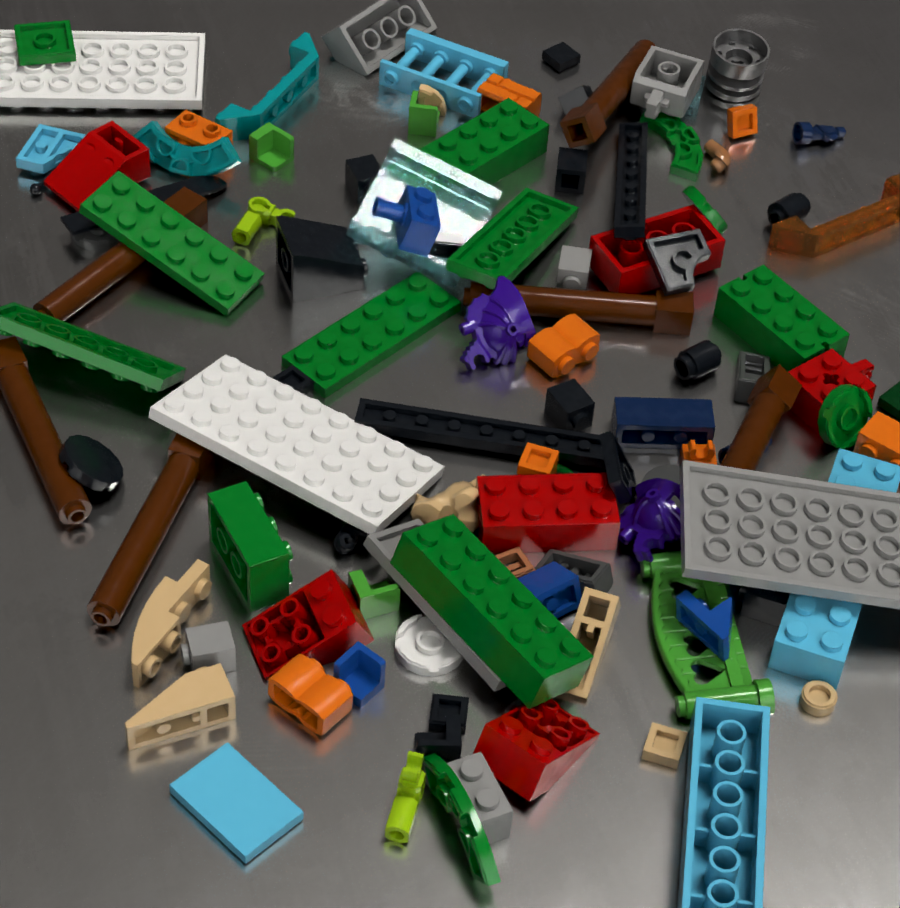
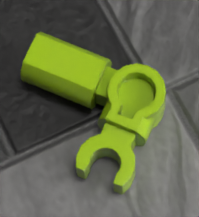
M253 197L248 202V210L231 233L232 239L235 243L247 246L261 225L269 226L271 224L276 228V216L283 215L295 218L296 213L290 209H278L276 205L271 204L264 197Z
M408 751L406 767L402 768L397 794L385 827V837L391 841L398 843H407L409 841L418 812V804L422 801L426 785V773L422 770L424 754Z

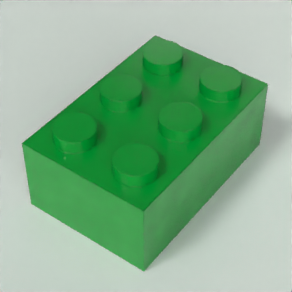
M247 481L207 493L209 540L250 613L274 605L289 596V584L293 583L289 561L293 560V553L289 543L286 540L282 541L278 535V527L274 518L266 515L260 494L258 492L253 493Z

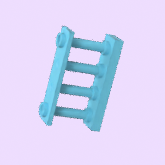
M410 28L406 32L405 55L397 63L385 59L380 61L379 84L411 96L413 90L419 91L420 84L431 86L443 96L447 109L474 118L480 115L482 94L477 92L478 87L493 73L508 78L509 62ZM415 59L428 64L422 72L408 67ZM439 68L452 72L446 81L433 77ZM463 77L477 81L471 90L457 85Z

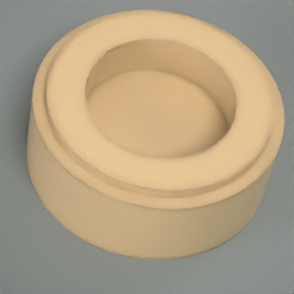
M813 680L803 686L799 702L803 710L808 714L824 717L834 711L838 695L834 687L829 683Z

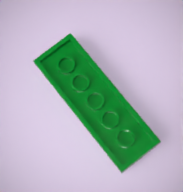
M119 170L80 204L79 213L226 317L263 280L264 272Z
M526 187L447 259L446 270L457 274L460 278L473 280L483 284L488 289L494 290L498 276H505L508 280L512 281L577 218L579 207Z
M416 271L282 355V366L286 369L291 365L295 366L312 379L314 391L323 398H327L461 310V301L422 273Z
M15 302L0 306V335H15L22 338V342L26 345L46 347L51 349L52 354L65 359L72 357L81 361V365L85 368L92 370L103 369L110 372L112 378L120 381H134L140 384L141 389L151 393L163 391L184 379L187 368Z

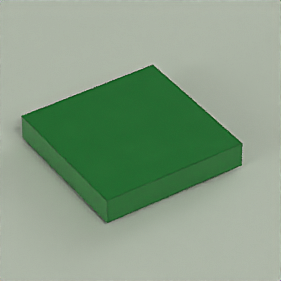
M70 20L14 25L20 66L76 61Z

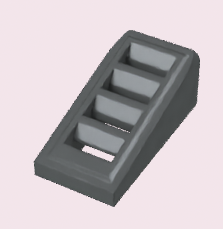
M743 351L739 352L734 393L736 402L749 404L747 400L758 378L770 371L769 356Z
M550 549L535 567V570L551 562H557L568 570L570 569L579 576L581 594H583L585 587L607 593L613 585L610 563Z

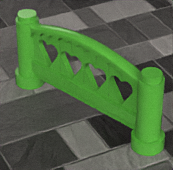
M681 550L652 553L653 561H640L642 577H649L650 580H653L651 616L656 643L670 676L682 693V695L675 696L678 718L685 717L686 720L691 719L696 697L770 707V715L774 714L775 697L772 683L769 678L752 681L734 615L730 652L727 660L723 662L709 648L698 656H692L687 653L689 644L684 641V638L696 636L687 628L682 627L679 624L680 621L676 619V599L672 597L674 589L669 584L680 582L697 588L698 590L692 595L695 598L704 600L710 610L728 599L725 584L682 577ZM700 664L722 673L707 684L701 685L695 682L696 672L691 669V666Z

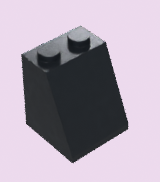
M283 215L276 216V264L293 302L364 289V276H368L367 262L365 258H360L357 240L351 238L347 227Z

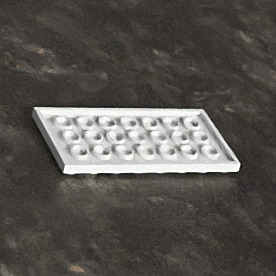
M0 29V107L202 110L205 33L72 31L76 61L20 66L15 30Z
M226 354L150 407L148 418L367 534L384 530L415 502L417 493L420 495L424 494L442 477L445 467L433 461L430 457L404 446L401 442L394 441L380 434L372 427L355 423L346 414L337 412L322 404L319 400L310 398L294 390L291 386L283 384L267 376L264 372L255 370L240 362L237 358Z

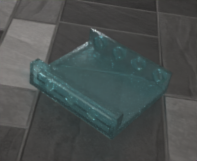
M395 138L356 215L352 217L346 235L359 244L378 250L387 258H394L406 264L413 271L422 272L434 278L442 285L456 288L460 277L446 270L448 258L435 257L430 254L428 257L398 249L395 221L372 216L371 211L376 197H380L384 200L399 203L407 185L416 188L424 187L436 194L441 224L439 232L463 234L464 244L489 222L503 191Z

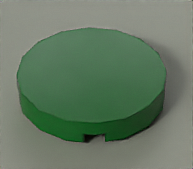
M693 185L685 188L682 194L689 204H694L713 227L723 235L728 229V225L717 210L711 207L706 198Z
M843 384L828 394L823 401L818 416L819 435L825 443L842 449L851 448L856 444L859 431L866 425L868 417L872 418V401L867 391L852 384Z

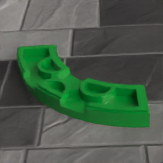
M644 111L640 122H648V128L662 136L672 149L674 159L669 173L696 182L702 168L703 152L700 146V139L695 130L683 123L679 117L669 116L660 112L656 119H651L644 116Z
M435 753L424 756L423 768L426 773L430 793L440 801L447 813L453 812L455 818L459 820L460 828H458V835L466 852L473 878L487 886L500 883V876L487 836L466 790L451 767Z

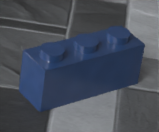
M641 397L614 398L611 418L612 432L615 437L619 438L618 443L621 448L681 449L682 444H688L690 440H695V444H707L708 440L713 441L715 420L712 400Z

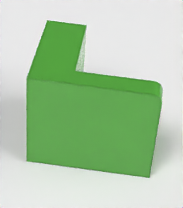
M413 90L409 105L408 134L436 137L440 111H438L437 106L418 104L419 91Z
M268 122L249 134V158L270 171L277 172L294 160V137Z
M362 569L348 573V587L364 619L399 611L400 588L397 583L389 585L387 581L369 585Z

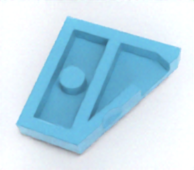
M39 124L16 157L17 168L45 174L57 167L86 134Z

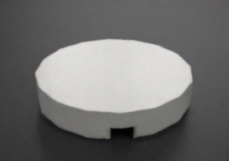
M422 614L410 617L396 631L394 651L398 661L407 670L420 676L435 677L448 674L456 669L464 658L427 616L422 617Z

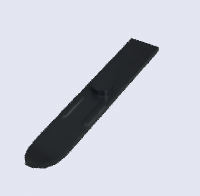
M202 175L148 191L164 202L184 186L201 196H205L226 188L227 183L216 176ZM79 211L60 217L61 222L72 235L100 228L79 213Z

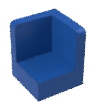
M358 641L335 661L333 677L344 680L350 686L353 693V704L361 709L385 687L386 661Z

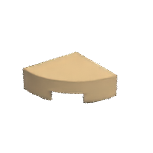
M420 84L418 104L437 106L440 116H445L447 106L443 96L431 86Z

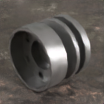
M741 28L727 29L720 32L714 38L705 83L708 90L725 101L746 102L755 98L761 91L769 59L770 47L767 41L761 35Z

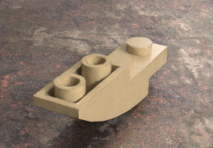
M197 559L178 582L165 576L146 602L138 619L132 643L131 664L133 685L140 688L148 678H153L158 673L161 663L170 653H175L180 647L183 639L181 624L187 620L191 609L199 600H204L211 590L212 582L210 581L209 564Z

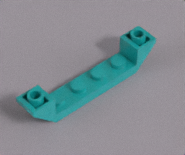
M304 32L296 40L292 41L289 47L290 68L292 70L283 76L280 82L272 90H269L257 105L248 110L230 103L222 112L217 114L214 122L233 130V141L249 139V134L266 123L274 124L319 79V55L310 33Z

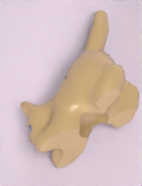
M477 478L471 482H455L446 490L430 498L417 493L410 512L411 519L419 518L423 524H427L454 514L471 532H474L479 527Z

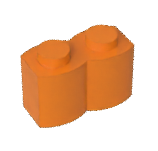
M575 313L569 314L556 322L552 327L539 331L528 341L527 357L551 378H556L562 374L566 375L573 370L576 364L586 360L589 361L597 355L600 334Z
M298 654L269 678L268 695L283 710L295 715L309 730L320 736H323L352 710L353 693L350 686L344 680L326 674L323 666L314 658Z

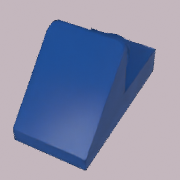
M687 589L675 597L676 619L723 662L727 660L730 652L733 620L732 597H729L710 610L704 600L695 598Z

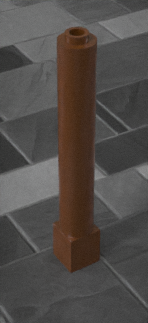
M645 39L638 41L580 107L572 108L560 121L569 148L595 143L607 129L606 120L631 92L635 72L651 46H656L653 42Z
M185 186L164 201V203L200 228L208 222L207 199ZM119 242L37 302L33 309L59 320L67 321L144 263L146 259L122 242Z
M471 281L470 287H464L463 305L469 306L473 298L479 297L481 293L489 296L493 290L486 288L483 284ZM514 285L523 297L530 317L562 319L569 314L575 313L584 321L653 326V333L690 336L694 316L693 292L664 296L663 291L660 289H656L655 295Z
M16 336L0 340V392H2L60 521L64 524H79L90 515L92 511L91 503L82 484L69 475L67 471L69 466L65 461L62 464L59 459V449L63 445L32 380L28 370L27 359Z
M780 364L758 378L747 400L750 407L721 466L756 471L782 414L792 408L802 387Z
M178 433L175 435L168 448V460L87 605V612L94 623L100 626H115L120 622L195 480L201 481L215 454L214 452Z

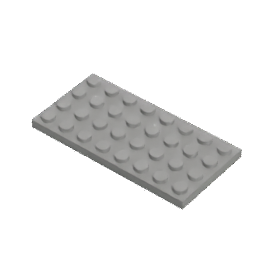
M682 460L679 468L682 577L900 610V493Z

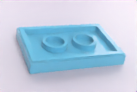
M228 742L169 785L170 793L245 864L304 819V812Z

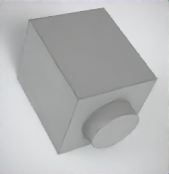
M562 245L556 288L587 289L592 249Z
M228 621L185 628L186 643L180 644L181 658L184 666L190 665L191 671H194L200 667L221 663L225 673L236 671V648Z

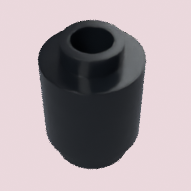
M790 193L769 205L767 210L768 220L776 229L786 230L805 219L810 212L811 205L804 194Z
M703 340L681 351L678 357L674 359V369L682 380H696L720 367L721 351L716 344L709 340Z

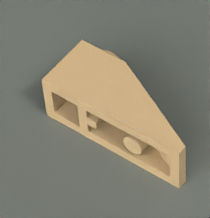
M589 587L584 588L570 633L594 657L579 686L565 692L566 694L585 700L588 699L621 607L619 596Z
M221 663L200 667L185 673L125 722V732L128 750L137 749L236 719L235 695Z

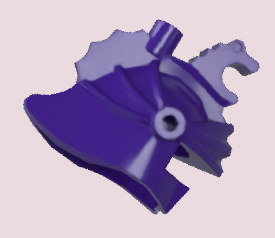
M505 276L497 277L495 288L489 296L481 293L479 297L473 298L471 304L466 307L465 322L459 324V330L463 336L472 334V341L469 342V346L466 347L465 351H462L463 354L460 357V361L465 364L468 370L476 369L474 364V357L476 355L479 356L482 363H489L490 359L493 360L495 365L499 363L507 365L508 362L515 363L517 347L519 348L523 345L528 347V341L536 334L523 297L514 284Z
M661 478L649 479L639 483L635 488L637 494L635 503L626 506V509L620 514L621 532L618 538L625 545H628L636 538L634 540L635 544H633V552L638 561H653L654 558L650 549H664V542L674 544L681 538L680 509L671 500L674 495L680 500V484Z

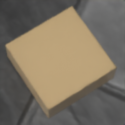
M652 722L641 759L677 769L688 732Z

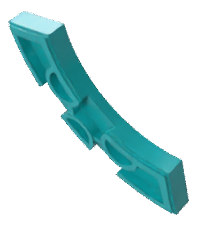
M151 121L133 135V137L149 148L150 160L153 163L179 175L193 177L202 175L212 176L232 169L242 162L229 138L224 136L213 143L191 147L172 139L157 121Z

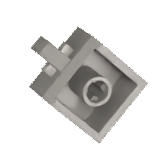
M652 45L635 72L630 103L646 108L644 116L651 119H656L660 112L669 116L683 118L700 89L705 60Z

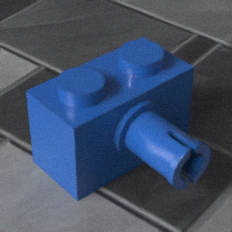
M407 185L399 203L376 197L372 206V216L395 221L398 249L428 257L441 229L436 194L424 187L416 188Z

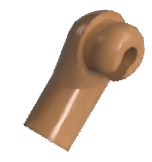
M713 139L709 140L704 146V151L714 158L710 161L711 168L717 173H721L725 167L728 168L730 166V154Z

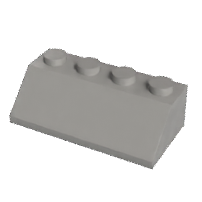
M377 0L321 37L337 62L363 76H367L380 67L382 59L389 61L405 50L406 32L410 28L429 34L438 27L422 0Z

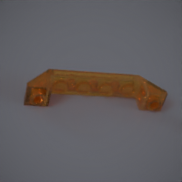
M900 174L886 179L881 201L839 216L812 229L796 215L773 224L768 247L772 251L815 258L899 223Z

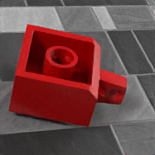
M830 349L788 371L802 385L790 410L819 434V410L824 399L836 387L843 384L855 385L866 390L871 401L873 400L877 386L870 380L874 365L867 359L850 364L834 349Z

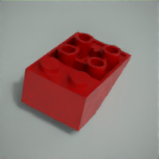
M110 121L90 131L44 180V185L76 211H79L80 204L118 170L136 183L151 177L149 148L114 121Z
M332 569L242 625L266 681H269L271 676L298 654L314 658L321 665H326L339 659L356 642L359 641L366 646L374 641L350 588Z
M550 699L530 709L523 704L486 723L473 754L482 752L495 778L530 802L547 792L598 739L600 733L589 727L587 721L571 715L562 709L558 702Z

